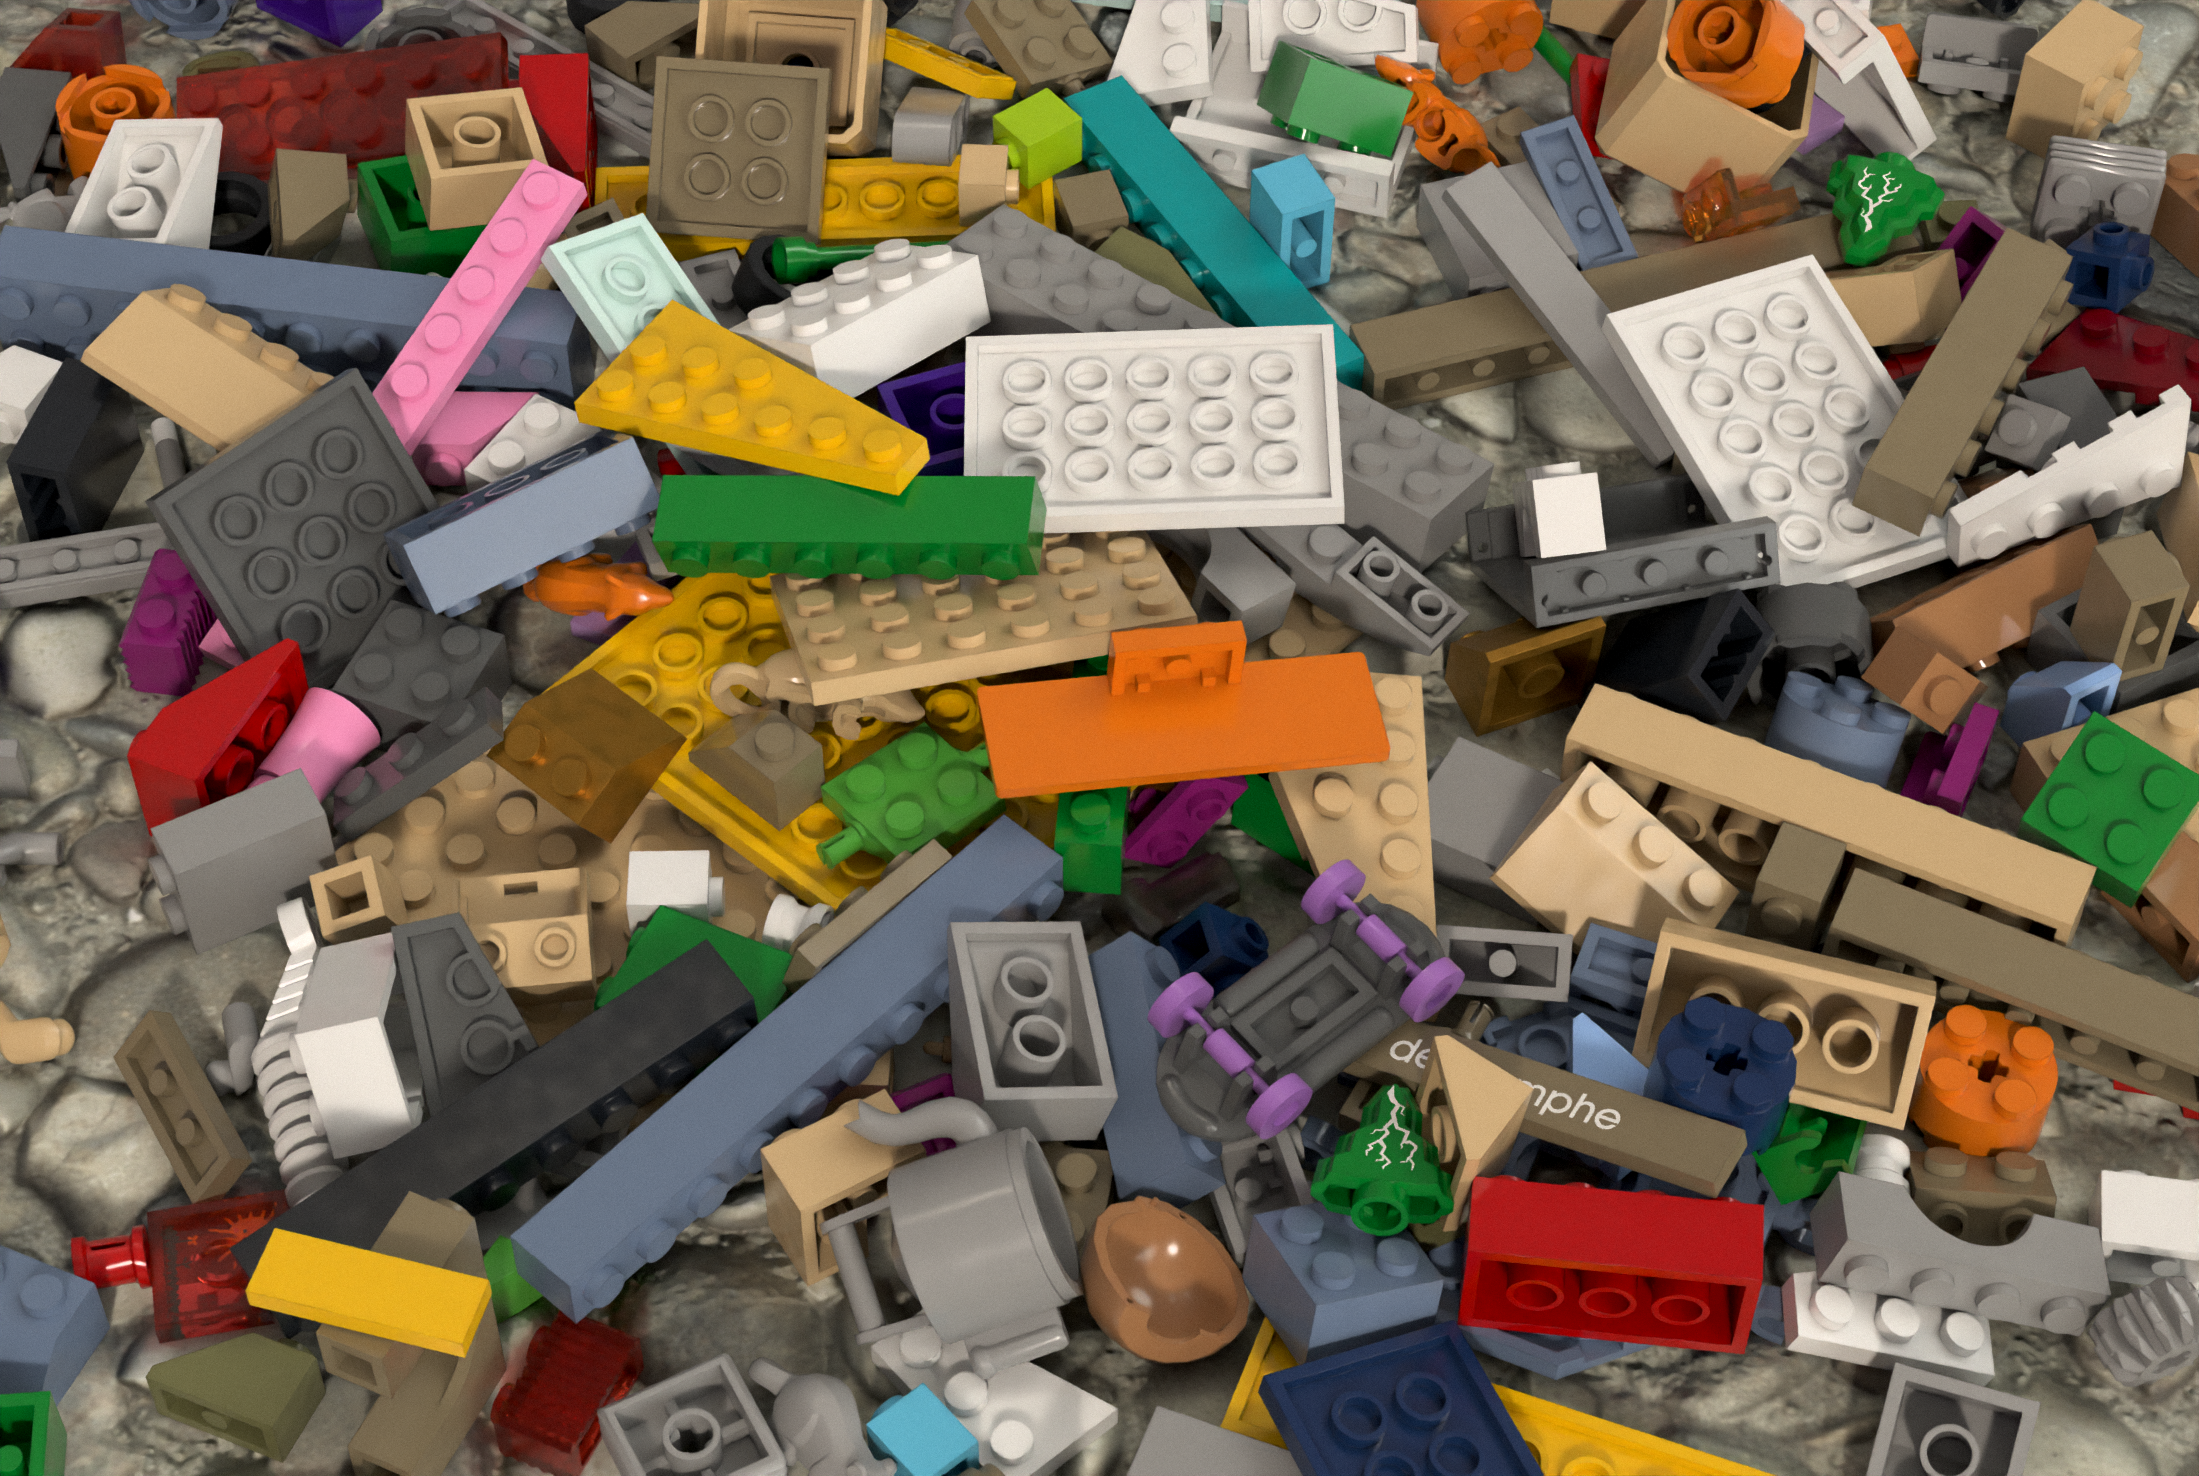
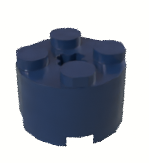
M1705 996L1688 1001L1684 1011L1673 1016L1659 1034L1645 1081L1643 1096L1744 1129L1747 1147L1742 1156H1747L1755 1151L1760 1156L1767 1151L1778 1135L1795 1085L1797 1060L1792 1050L1794 1038L1785 1024L1775 1020H1767L1747 1008L1722 1004L1711 997Z

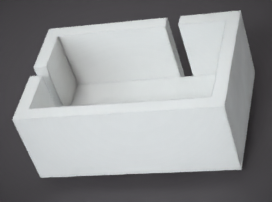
M392 932L321 948L312 975L307 976L308 992L304 1003L298 1005L299 1021L296 1031L289 1034V1051L295 1071L298 1075L307 1073L313 1095L309 1097V1113L314 1131L317 1136L327 1135L333 1157L338 1159L383 1149L419 1126L423 1115L421 1107H425L426 1094L406 1000L388 1004L390 996L404 993Z

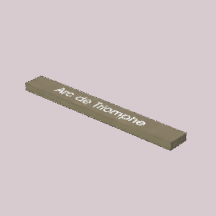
M1408 1020L1342 1071L1380 1085L1393 1086L1398 1084L1399 1087L1409 1088L1411 1094L1416 1096L1434 1036L1449 1035L1533 1088L1519 1132L1713 1198H1717L1747 1147L1744 1129L1447 1031L1414 1022L1413 1020Z

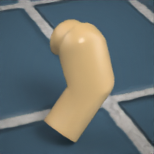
M0 1001V1053L9 1062L28 1064L49 1061L56 1056H62L70 1052L74 1045L75 1034L72 1026L66 1020H52L49 1017L18 1020L7 1005Z

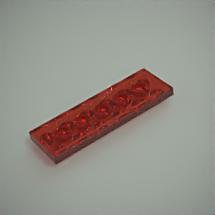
M501 32L178 77L177 119L219 118L223 125L218 172L236 171L253 175L261 181L269 180L276 148L346 154L347 169L357 168L358 163L406 155V99L508 89V41Z

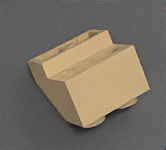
M587 867L453 879L451 914L457 912L462 914L516 1007L595 999L597 984L593 946L594 930L590 880ZM538 892V894L505 897V895Z

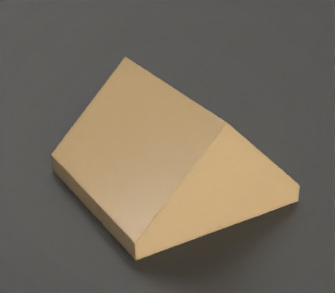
M1449 1035L1434 1036L1415 1097V1101L1423 1114L1421 1136L1438 1147L1440 1169L1453 1175L1450 1188L1454 1200V1210L1452 1213L1439 1218L1443 1232L1456 1231L1467 1217L1473 1179L1476 1176L1487 1178L1498 1176L1508 1163L1533 1092L1532 1087Z

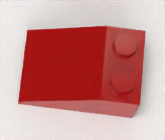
M589 54L520 55L519 79H509L508 89L522 87L548 166L584 183L588 195L575 214H578L595 206L596 168H598V131Z
M286 638L161 709L146 730H141L137 733L131 742L127 759L150 836H152L151 828L240 793L254 780V772L272 751L292 721L309 689L297 641Z

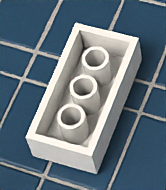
M891 239L877 244L874 247L875 253L861 260L848 261L833 268V275L820 282L806 283L791 290V297L776 305H765L753 309L748 313L746 321L730 328L729 331L848 396L855 398L991 322L978 255L952 251L949 245L921 247L910 245L907 239Z

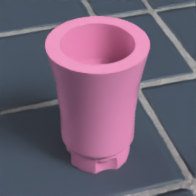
M310 688L307 690L292 721L272 751L254 772V780L245 790L301 768L321 804L338 785L340 780L380 745L379 732L371 720L344 697L327 689Z

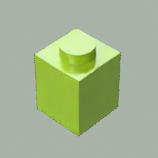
M1045 88L993 116L992 145H1008L1009 169L1019 170V182L1027 189H1030L1082 161V118L1050 89Z

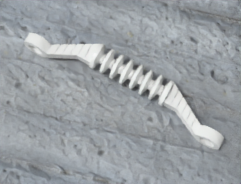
M299 897L277 906L278 919L291 955L285 967L286 972L282 975L279 988L273 999V1005H271L267 1015V1022H265L260 1034L261 1038L258 1040L251 1055L253 1070L258 1076L259 1094L264 1098L262 1102L264 1113L270 1120L268 1128L270 1137L275 1141L273 1147L276 1160L281 1163L279 1168L281 1180L287 1186L285 1195L290 1207H294L348 1172L347 1169L349 1167L348 1156L334 1159L327 1135L317 1136L309 1113V1097L313 1095L307 1073L298 1075L295 1071L289 1051V1034L296 1031L299 1021L298 1005L304 1003L308 992L307 976L313 974L320 949L324 947L317 923L304 897Z

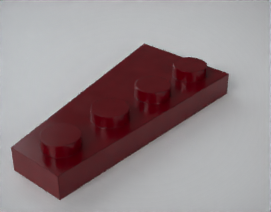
M2087 307L2026 370V381L2085 367L2102 394L2104 389L2135 394V403L2158 407L2161 404L2159 394L2179 384L2191 399L2192 412H2199V339L2165 329L2162 326L2129 318L2107 309Z

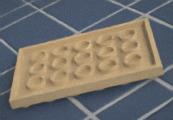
M1146 530L1044 533L1039 575H1018L1010 580H996L985 575H955L950 579L944 580L928 578L922 574H893L885 579H872L860 574H830L820 579L807 578L797 573L769 576L772 600L814 706L1109 655L1111 632L1130 631L1136 628L1152 629L1198 624L1197 614Z

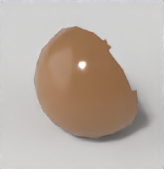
M1137 1196L1133 1201L1111 1204L1100 1216L1096 1217L1086 1236L1080 1262L1081 1279L1084 1287L1083 1293L1089 1312L1103 1333L1119 1346L1140 1359L1163 1364L1190 1363L1214 1355L1229 1344L1246 1326L1249 1298L1242 1274L1224 1245L1197 1219L1167 1202L1159 1201L1157 1197L1151 1199L1143 1196Z

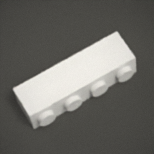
M2101 1170L2088 1206V1226L2099 1228L2108 1280L2148 1285L2156 1278L2168 1279L2172 1276H2184L2199 1291V1179L2186 1181L2155 1177L2136 1170H2122L2118 1172Z

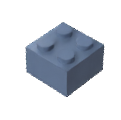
M1322 1202L1253 1215L1242 1275L1243 1281L1299 1365L1435 1325L1444 1278L1407 1228L1391 1236L1368 1234L1353 1223L1351 1216L1327 1211Z

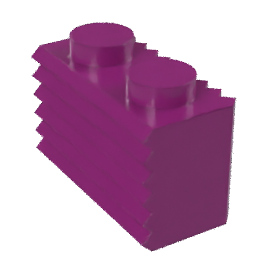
M159 548L154 552L118 646L122 648L121 655L125 657L123 663L127 665L125 671L129 673L127 679L132 681L130 684L131 688L139 692L183 697L192 692V686L197 683L195 676L200 674L199 666L204 664L202 659L204 654L198 646L218 618L175 550Z

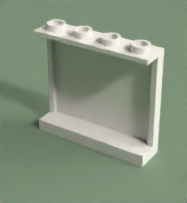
M1224 0L1222 5L1221 33L1212 52L1214 96L1193 99L1185 117L1175 115L1169 129L1170 132L1214 182L1251 189V173L1253 169L1305 154L1334 195L1336 208L1386 218L1417 136L1414 128L1405 125L1401 126L1391 157L1373 151L1370 156L1338 150L1339 140L1324 135L1320 136L1318 144L1311 143L1286 133V129L1271 124L1270 121L1273 114L1256 105L1267 74L1254 75L1250 70L1248 4ZM1419 40L1420 65L1412 66L1418 70H1433L1435 72V79L1432 83L1435 85L1439 43ZM1376 68L1357 69L1380 77Z
M1780 0L1803 22L1805 27L1804 44L1819 59L1814 94L1845 116L1844 125L1874 156L1883 152H1896L1911 161L1937 140L1885 36L1850 0Z

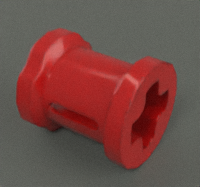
M144 1224L133 1226L131 1233L91 1241H88L85 1236L71 1238V1257L74 1275L95 1283L97 1290L138 1283L142 1289L154 1286L152 1253Z

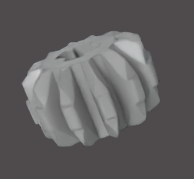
M2172 1276L2168 1279L2156 1278L2150 1284L2141 1288L2135 1286L2129 1294L2124 1297L2115 1298L2112 1306L2099 1311L2088 1333L2095 1344L2094 1351L2105 1369H2109L2116 1381L2121 1382L2124 1387H2137L2141 1384L2152 1385L2165 1376L2173 1377L2176 1371L2185 1366L2193 1365L2194 1360L2199 1357V1291L2184 1276Z

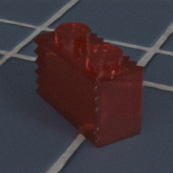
M559 1310L558 1317L552 1321L551 1327L542 1325L534 1334L527 1350V1365L524 1366L522 1376L517 1378L516 1384L507 1382L500 1389L494 1400L490 1419L494 1425L499 1451L505 1457H513L519 1463L525 1462L531 1468L538 1467L543 1473H551L553 1476H580L602 1439L597 1415L598 1410L628 1396L644 1369L640 1338L586 1316L576 1324Z

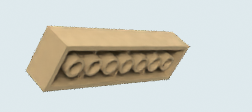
M1596 683L1565 741L1560 774L1561 781L1567 780L1591 761L1727 881L1745 891L1754 893L1757 877L1783 821L1847 844L1828 922L1830 923L1834 919L1856 867L1877 876L1888 877L1898 884L1937 899L1954 902L1966 910L2000 923L2017 926L2029 934L2071 949L2097 867L2078 861L2065 853L2048 850L2013 837L2005 831L1991 829L1950 814L1937 806L1920 803L1885 790L1877 784L1860 781L1822 767L1814 761L1792 756L1762 745L1754 739L1732 734L1700 722L1689 715L1675 713L1640 700L1629 693L1618 692Z

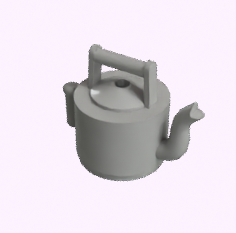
M952 1096L927 1101L898 1114L883 1112L859 1100L860 1119L844 1125V1127L874 1144L898 1147L921 1143L934 1138H950L955 1141L956 1147L891 1169L887 1179L888 1196L819 1224L822 1235L828 1234L856 1321L859 1334L854 1336L857 1345L872 1343L932 1325L940 1338L947 1344L964 1340L973 1371L979 1378L984 1380L992 1378L998 1371L1064 1349L1070 1343V1339L1059 1307L1070 1303L1072 1298L1083 1294L1081 1260L1059 1187L1040 1145L1030 1130L1022 1127L1016 1130L1008 1128L998 1132L996 1125L985 1110L971 1100ZM887 1210L891 1211L892 1216L891 1254L896 1271L901 1281L921 1303L926 1313L886 1325L854 1225Z

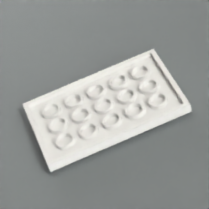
M1813 254L1606 314L1601 328L1602 332L1718 525L1768 516L1776 522L1781 581L1778 584L1784 586L1801 583L1828 585L1833 582H1845L1855 589L1951 558L1946 552L1949 509L1968 499L1955 477L1951 482L1957 484L1958 489L1943 519L1932 515L1920 537L1852 506L1864 467L1904 402V398ZM1760 552L1757 555L1762 558L1763 553ZM1767 586L1756 587V588H1757V590L1760 592V591H1762V590H1763L1765 587H1767Z
M1333 324L966 337L964 476H1035L1047 508L1044 533L1344 524L1345 505Z

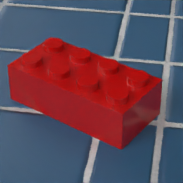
M1499 1175L1492 1178L1476 1176L1472 1182L1462 1252L1457 1325L1744 1354L1763 1281L1764 1205L1742 1203L1730 1197L1698 1199L1669 1196L1662 1191L1651 1189L1627 1192L1597 1189L1593 1185L1581 1182L1557 1185L1527 1182L1511 1175Z

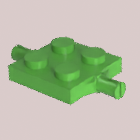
M923 722L820 786L823 804L843 822L845 829L828 840L816 845V851L824 865L827 864V868L833 869L837 864L861 850L882 858L889 864L904 850H908L914 855L933 839L944 849H947L1005 812V798L1001 799L995 795L993 782L982 773L990 768L985 741L967 752L952 747Z

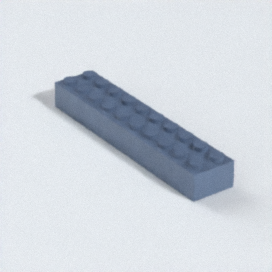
M5 225L0 235V340L3 351L16 345L61 362L66 357L81 360L84 350L142 291L170 288L173 284H183L202 292L206 296L205 302L221 313L232 314L249 322L252 326L251 332L265 341L281 344L292 349L298 354V361L314 372H321L336 377L347 369L357 368L373 393L451 278ZM525 287L455 391L539 392L540 396L576 412L574 402L593 383L595 378L589 330L562 291Z

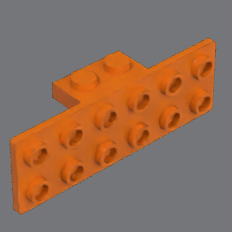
M1242 620L1217 623L1202 622L1195 625L1152 629L1136 628L1130 631L1111 632L1107 675L984 686L977 689L976 701L995 795L1001 799L1383 762L1389 759L1391 748L1367 661L1362 652L1244 662L1247 639Z

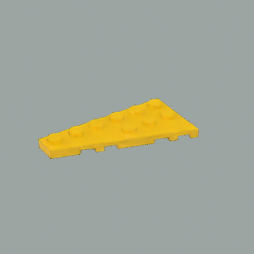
M673 299L574 402L579 423L897 496L903 492L930 460L927 438Z

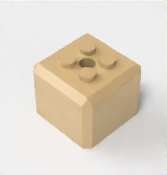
M700 0L695 59L786 65L795 57H806L812 61L814 67L830 68L833 70L827 158H864L876 148L888 7L883 0Z
M1647 0L1613 43L1595 134L1599 151L1722 214L1731 215L1742 212L1808 136L1819 59L1811 52L1800 62L1791 80L1788 94L1768 111L1755 114L1697 86L1679 72L1675 61L1670 58L1667 49V33L1671 18L1683 0Z

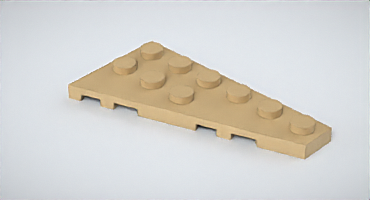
M1370 672L1391 748L1389 759L1383 762L1270 772L1268 778L1303 861H1309L1316 879L1335 863L1348 859L1366 876L1364 886L1354 899V903L1361 902L1362 899L1371 893L1380 903L1391 904L1414 915L1426 924L1437 938L1422 677ZM1439 1011L1424 1021L1435 1022Z

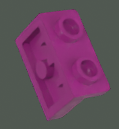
M1975 702L1966 725L1962 726L1953 723L1948 737L1932 731L1927 732L1900 795L1926 805L1937 806L1950 814L1962 818L1986 760L2000 710Z
M1244 775L1147 784L1129 804V810L1137 828L1126 838L1125 858L1171 869L1249 788Z

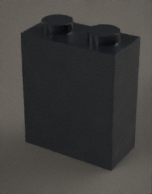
M65 358L6 461L30 542L102 531L144 453L129 392L88 367L81 360Z
M1739 588L1630 619L1577 706L1580 710L1582 709L1596 683L1618 692L1629 693L1640 700L1675 713L1689 715L1708 725L1726 722L1776 633Z

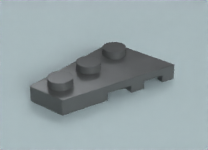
M460 912L391 927L430 1118L540 1047Z

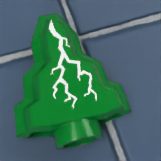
M1896 152L1879 153L1873 158L1849 154L1842 161L1833 162L1826 191L1835 197L1832 213L1842 222L1838 241L1844 262L1852 264L1854 268L1866 267L1887 252L1893 239L1912 234L1918 223L1923 220H1933L1945 197V193L1941 188L1937 187L1934 178L1916 171L1913 163L1908 158Z
M1398 1084L1393 1086L1383 1085L1363 1107L1360 1127L1339 1137L1333 1156L1318 1160L1310 1190L1312 1197L1321 1201L1327 1211L1351 1216L1353 1223L1368 1234L1391 1236L1400 1233L1407 1227L1408 1223H1435L1441 1216H1446L1454 1210V1200L1450 1188L1453 1175L1440 1169L1438 1147L1421 1136L1423 1114L1409 1088L1399 1087Z

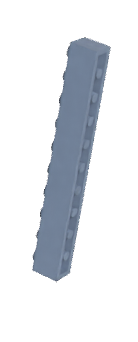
M1006 815L1001 816L516 1230L510 1238L518 1275L576 1324L594 1308H603L611 1303L620 1293L624 1282L645 1263H653L661 1259L670 1250L677 1235L698 1217L704 1218L712 1214L722 1204L727 1192L749 1172L757 1173L762 1170L761 1148L770 1145L775 1138L788 1130L803 1129L817 1122L830 1101L847 1086L854 1087L863 1082L871 1073L879 1058L895 1044L901 1045L908 1042L918 1032L927 1016L943 1002L950 1003L947 928L950 922H1036L1037 920L1042 922L1051 917L1060 906L1064 896L1063 857Z

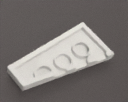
M2178 384L2159 394L2162 405L2138 418L2131 410L2107 423L2111 433L2082 449H2079L2073 441L2051 453L2052 458L2044 464L2038 473L2028 477L2020 470L1950 508L1948 513L1946 552L1959 568L1981 559L1993 558L2005 550L2032 540L2050 537L2062 529L2092 518L2107 516L2117 509L2149 497H2159L2171 489L2181 486L2191 399Z

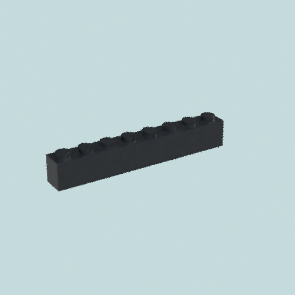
M707 939L229 1248L243 1278L249 1284L274 1228L370 1251L409 1191L433 1201L439 1198L451 1200L467 1210L472 1217H476L483 1211H495L505 1206L516 1196L521 1186L544 1171L553 1172L564 1167L576 1156L580 1147L603 1132L613 1133L620 1130L634 1118L638 1109L661 1094L669 1095L679 1091L691 1081L697 1070L718 1056L723 1055L759 1024L754 997ZM266 1309L285 1338L291 1339L301 1331L309 1332L316 1330L322 1324L321 1322Z

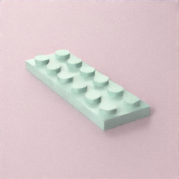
M643 213L549 245L540 259L610 363L622 353L672 299L719 324ZM665 442L687 475H719L673 445Z

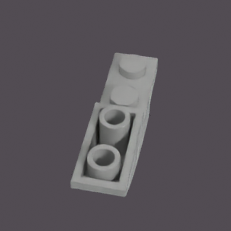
M1337 524L1237 527L1277 560L1276 565L1282 568L1286 575L1296 583L1294 590L1296 593L1345 624L1398 648L1430 656L1467 620L1470 614L1374 536L1362 545Z

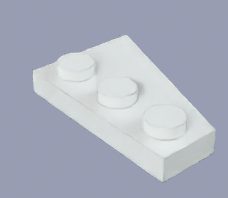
M1136 0L1108 80L1122 75L1148 106L1214 96L1210 0Z

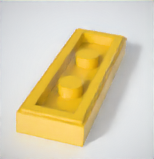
M886 27L884 59L975 98L1012 100L1017 82L1013 80V77L898 28Z
M274 1228L245 1290L249 1305L463 1358L466 1357L492 1295L488 1279Z

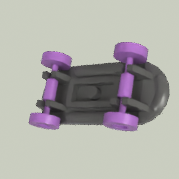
M1341 860L1324 871L1312 883L1302 899L1301 908L1315 922L1314 925L1292 939L1218 994L1213 1000H1211L1214 994L1213 987L1198 972H1191L1173 982L1154 1002L1148 1013L1147 1020L1162 1037L1167 1038L1158 1057L1156 1087L1161 1105L1176 1125L1190 1135L1207 1141L1235 1142L1256 1135L1261 1139H1269L1284 1130L1301 1114L1315 1091L1410 1019L1414 1022H1422L1437 1013L1460 988L1464 980V972L1449 957H1445L1440 941L1426 924L1411 913L1391 904L1380 903L1371 893L1362 899L1361 902L1354 903V899L1364 886L1366 876L1350 860Z

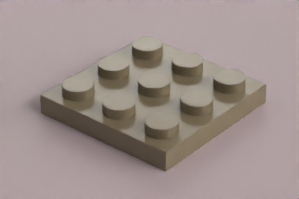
M656 56L646 218L655 231L666 234L757 240L762 236L781 234L786 236H802L806 242L812 241L815 245H821L833 70L830 68Z

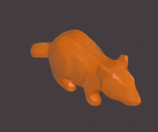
M1383 55L1375 57V66L1381 78L1396 82L1414 92L1402 125L1414 128L1418 135L1415 147L1422 156L1443 170H1449L1454 173L1464 172L1465 175L1471 174L1486 165V162L1492 161L1497 168L1501 167L1496 155L1488 149V139L1484 128L1474 115L1447 99L1438 87L1432 83L1435 79V72L1433 70H1418L1408 63L1396 61Z
M587 553L565 563H561L557 556L536 566L539 575L523 584L524 593L530 600L541 602L542 605L552 611L574 616H586L592 612L605 613L604 617L607 621H611L620 615L639 616L653 609L669 606L675 599L672 591L667 587L659 585L646 576L647 567L644 563H613L611 555L607 553Z

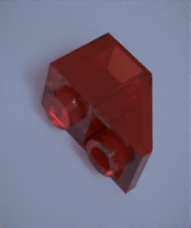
M67 8L41 31L10 67L71 72L73 79L86 73L87 80L105 75L104 66L127 64L120 11Z

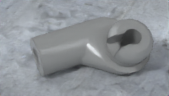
M15 832L0 837V888L7 881L5 865H61L64 856L62 834L60 832Z
M244 1002L232 1003L222 1012V1024L228 1059L211 1061L206 1067L208 1081L217 1097H223L233 1092H236V1095L239 1096L245 1093L253 1083L254 1070L251 1055L260 1039L255 1011L252 1006Z

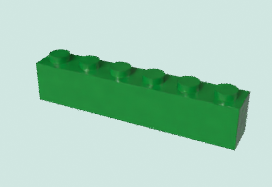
M663 475L652 542L668 572L691 578L702 577L707 573H737L748 578H762L769 573H797L814 579L825 578L830 574H860L872 579H885L893 574H922L928 578L938 580L950 579L955 575H985L996 580H1010L1018 575H1039L1047 508L1035 476H915L903 492L897 496L810 475Z

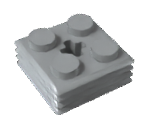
M2052 136L2049 141L2031 214L2030 237L2042 243L2051 239L2066 250V247L2094 225L2103 222L2122 223L2129 227V231L2150 235L2166 180L2167 152L2159 149L2073 137Z
M726 1353L715 1356L606 1405L597 1412L601 1437L621 1476H788L787 1460L733 1360ZM694 1444L699 1452L683 1453L682 1448L686 1445Z

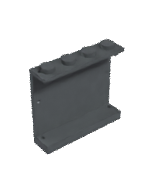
M1688 473L1599 488L1606 550L1546 558H1536V556L1521 557L1514 504L1465 512L1471 571L1536 628L1708 597L1736 588L1746 590L1781 583L1776 522L1768 516L1714 526L1705 519L1704 500ZM1695 505L1694 511L1688 513L1689 506ZM1482 543L1483 550L1479 551L1478 546ZM1762 552V558H1760L1757 554Z

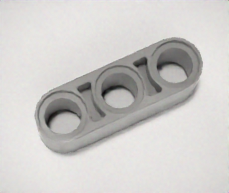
M912 87L895 113L892 131L893 162L952 166L967 137L970 110L969 95L959 90Z

